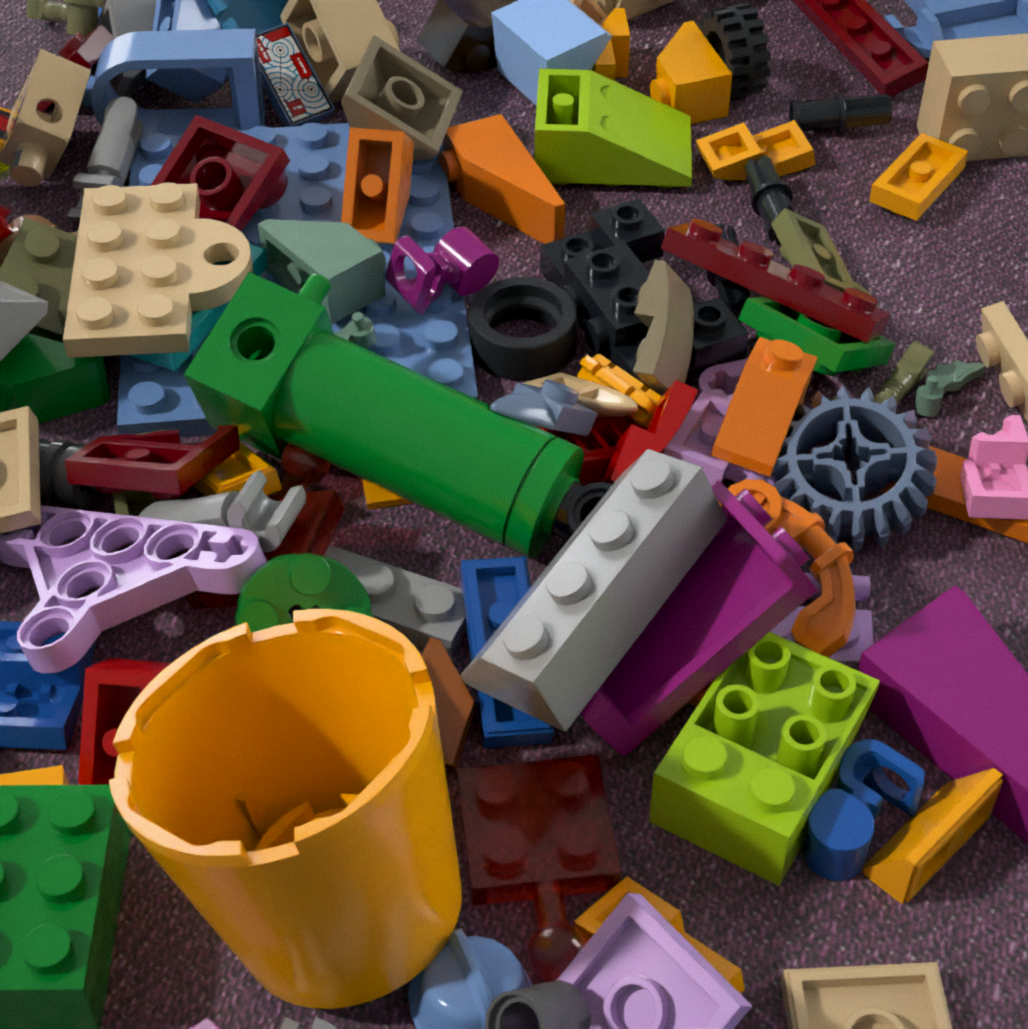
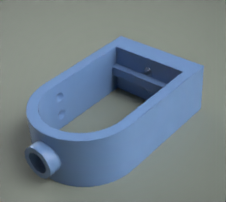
M256 29L137 31L121 35L112 40L100 54L95 76H89L82 99L85 107H92L96 119L102 125L106 106L111 100L120 97L111 86L110 80L122 72L143 69L228 68L233 108L150 110L138 107L137 117L141 120L144 127L142 136L152 133L166 135L184 134L196 114L234 130H247L257 126H265L266 110Z

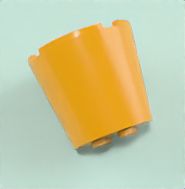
M334 609L293 611L294 623L278 625L253 633L247 622L242 623L198 644L162 670L135 699L116 732L113 745L118 753L114 779L109 780V785L115 805L132 833L264 989L279 999L297 1006L317 1009L344 1008L370 1002L391 993L411 981L433 961L446 945L451 932H453L461 909L462 884L432 681L422 656L405 635L394 627L373 617Z

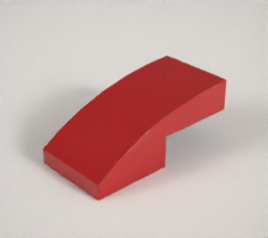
M675 380L658 400L648 429L645 430L631 424L615 444L601 482L613 484L647 449L661 453L683 423L698 389Z

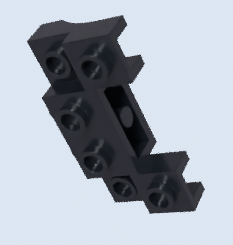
M637 199L590 213V231L570 235L566 238L540 245V272L547 281L553 282L566 290L576 303L577 323L584 331L585 339L591 351L595 354L600 353L613 362L615 366H619L645 384L649 389L650 387L633 372L638 347L642 340L646 338L649 330L634 312L638 304L639 291L650 274L642 263L663 257L664 250L660 248L665 238V229L643 202ZM720 297L693 305L694 341L684 384L700 377L701 373L709 367L745 359L748 331Z

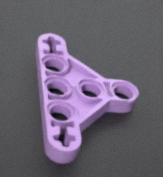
M42 505L41 524L0 534L1 562L9 566L30 568L40 597V601L20 625L17 631V641L31 667L42 674L60 672L76 664L102 631L194 591L238 594L252 574L267 562L258 537L250 530ZM80 537V538L76 539L75 541H73V542H71V543H68V544L63 545L64 543L68 542V541L71 540V539ZM134 543L124 550L114 552L124 545ZM190 549L188 552L184 553L179 557L166 560L168 557L179 551ZM100 587L97 591L93 592L92 594L78 598L81 594L85 593L86 591ZM66 633L55 642L44 646H40L47 639L58 634Z

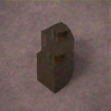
M438 0L416 40L444 69L457 72H478L497 67L491 12L518 0Z

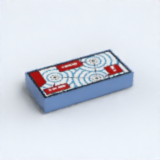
M288 22L257 33L262 86L283 126H301L331 117L335 109Z

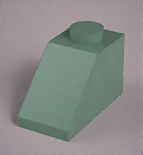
M266 219L258 223L260 245L266 249L268 267L265 270L286 288L298 294L309 275L313 273L321 274L329 280L331 288L321 305L326 307L331 325L386 295L384 277L386 259L383 250L373 239H367L348 223Z

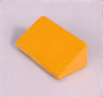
M991 768L946 783L864 865L862 869L863 874L901 904L905 901L909 902L990 818L1003 782L1001 780L1003 774L995 768Z

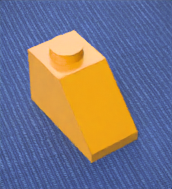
M694 21L684 22L659 54L656 63V78L650 83L651 98L691 116V124L728 117L732 83L731 71Z

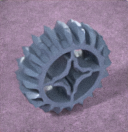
M843 385L837 392L836 400L829 401L818 390L812 398V409L799 403L794 421L790 424L788 435L784 439L780 456L776 460L771 475L778 479L773 486L776 487L781 497L800 505L810 513H817L824 520V531L837 544L839 543V538L850 539V545L858 553L863 548L864 537L870 536L883 548L889 541V529L905 536L906 532L911 528V517L921 518L925 514L928 505L926 498L933 495L937 479L934 477L933 472L936 470L938 460L935 454L936 451L929 449L931 436L928 429H916L917 417L914 410L896 414L897 402L894 395L881 404L873 402L874 396L870 387L861 394V399L849 398V392ZM836 438L827 446L813 448L823 441ZM813 448V453H812V454H806L808 451H810V450ZM845 453L848 454L849 465L853 467V472L856 475L855 485L851 483L850 470H847L844 462ZM897 482L885 494L872 500H863L869 492L886 489L887 483ZM820 493L828 494L834 497L836 500L828 498Z

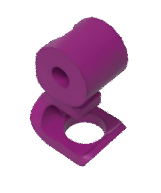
M459 226L446 233L439 240L434 251L430 253L424 252L408 236L399 238L393 246L385 277L387 282L418 313L424 314L427 307L441 295L445 284H448L460 296H467L484 288L495 276L499 267V258L469 228ZM406 256L412 260L417 271V276L412 279H406L404 273V259Z

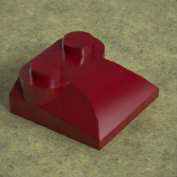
M196 114L151 185L161 183H197L200 196L199 219L221 221L242 231L258 209L267 208L275 204L284 195L288 185L285 169L291 160L284 149Z

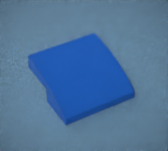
M0 621V747L67 750L83 702L85 668L90 667L92 664L95 641L76 664L60 672L42 674L31 667L17 641V631L22 622ZM66 633L55 635L44 641L40 646L51 644Z

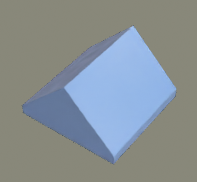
M518 0L491 12L497 71L535 105H537L539 69L591 70L612 38L609 32L570 0Z

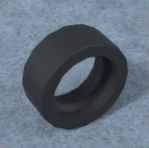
M510 277L491 283L476 294L469 306V334L472 356L480 367L492 375L512 381H531L556 374L570 363L577 349L576 303L566 290L553 282L535 277ZM514 319H531L545 323L553 329L546 334L533 338H514L500 334L493 328Z

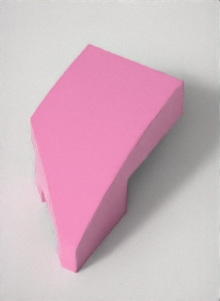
M1010 415L1005 418L1002 430L993 435L980 432L972 437L969 457L963 461L960 475L969 517L1028 519V469L1026 466L1028 435L1020 415Z

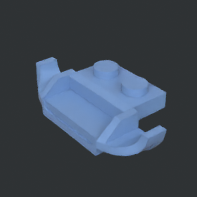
M904 0L918 16L916 26L904 28L893 14L884 16V19L923 58H930L933 41L1028 33V0Z

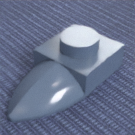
M545 379L542 387L517 382L513 394L495 400L490 406V409L494 412L525 423L589 436L598 413L577 403L580 394L578 391L549 379Z

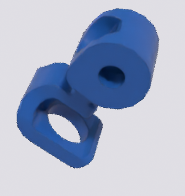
M864 739L851 744L841 759L836 788L827 790L814 804L810 812L808 835L804 840L803 856L808 867L816 875L832 881L852 879L862 872L867 862L874 834V821L880 815L883 798L906 814L915 816L924 785V770L878 740ZM882 767L889 768L899 774L907 783L910 791L901 789L893 784L884 774Z

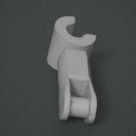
M129 97L115 98L106 106L101 132L98 134L87 165L88 173H79L72 181L74 188L80 189V199L77 207L71 208L67 215L70 222L80 223L85 188H100L106 185L124 187L135 149L144 131L143 124L137 117V104Z
M259 470L251 474L240 492L238 490L194 499H162L145 508L139 517L250 530L258 537L263 552L268 553L276 550L306 503V492L303 486L300 485L290 488L283 501L272 500L263 491L267 478Z

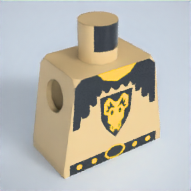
M41 48L13 104L0 150V161L11 166V178L17 183L29 187L39 185L42 179H49L71 138L91 73L90 69ZM42 101L54 102L55 107L52 116L37 110L38 103Z

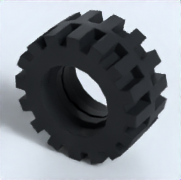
M747 3L709 10L707 13H704L702 16L703 22H700L699 29L732 73L730 99L761 93L768 84L766 77L770 76L768 61H771V56L766 46L769 43L768 36L763 33L765 25L762 18L758 19V11L755 8H751V5Z

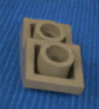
M655 260L647 281L639 291L638 304L634 312L649 330L646 338L642 340L638 347L633 372L653 391L663 396L675 380L682 383L686 381L694 341V308L690 288L665 261Z

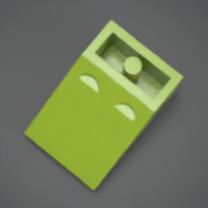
M539 69L534 160L549 182L557 185L580 183L604 184L606 186L648 185L660 188H670L673 186L691 187V116L592 70Z
M767 633L715 678L655 770L649 822L780 886L808 835L810 812L819 798L827 790L831 789L839 772L841 759L846 749L854 741L878 690L880 680L776 634Z

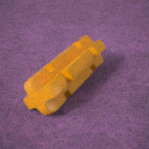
M597 354L592 358L589 355L583 357L579 362L582 368L577 377L610 387L629 396L638 405L636 413L630 414L628 417L642 427H648L658 400L662 396L652 389H648L645 384L619 366H615L613 362L601 354Z

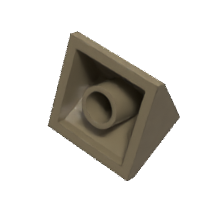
M374 35L361 58L341 100V104L350 127L403 131L415 142L413 161L434 159L439 152L463 91Z

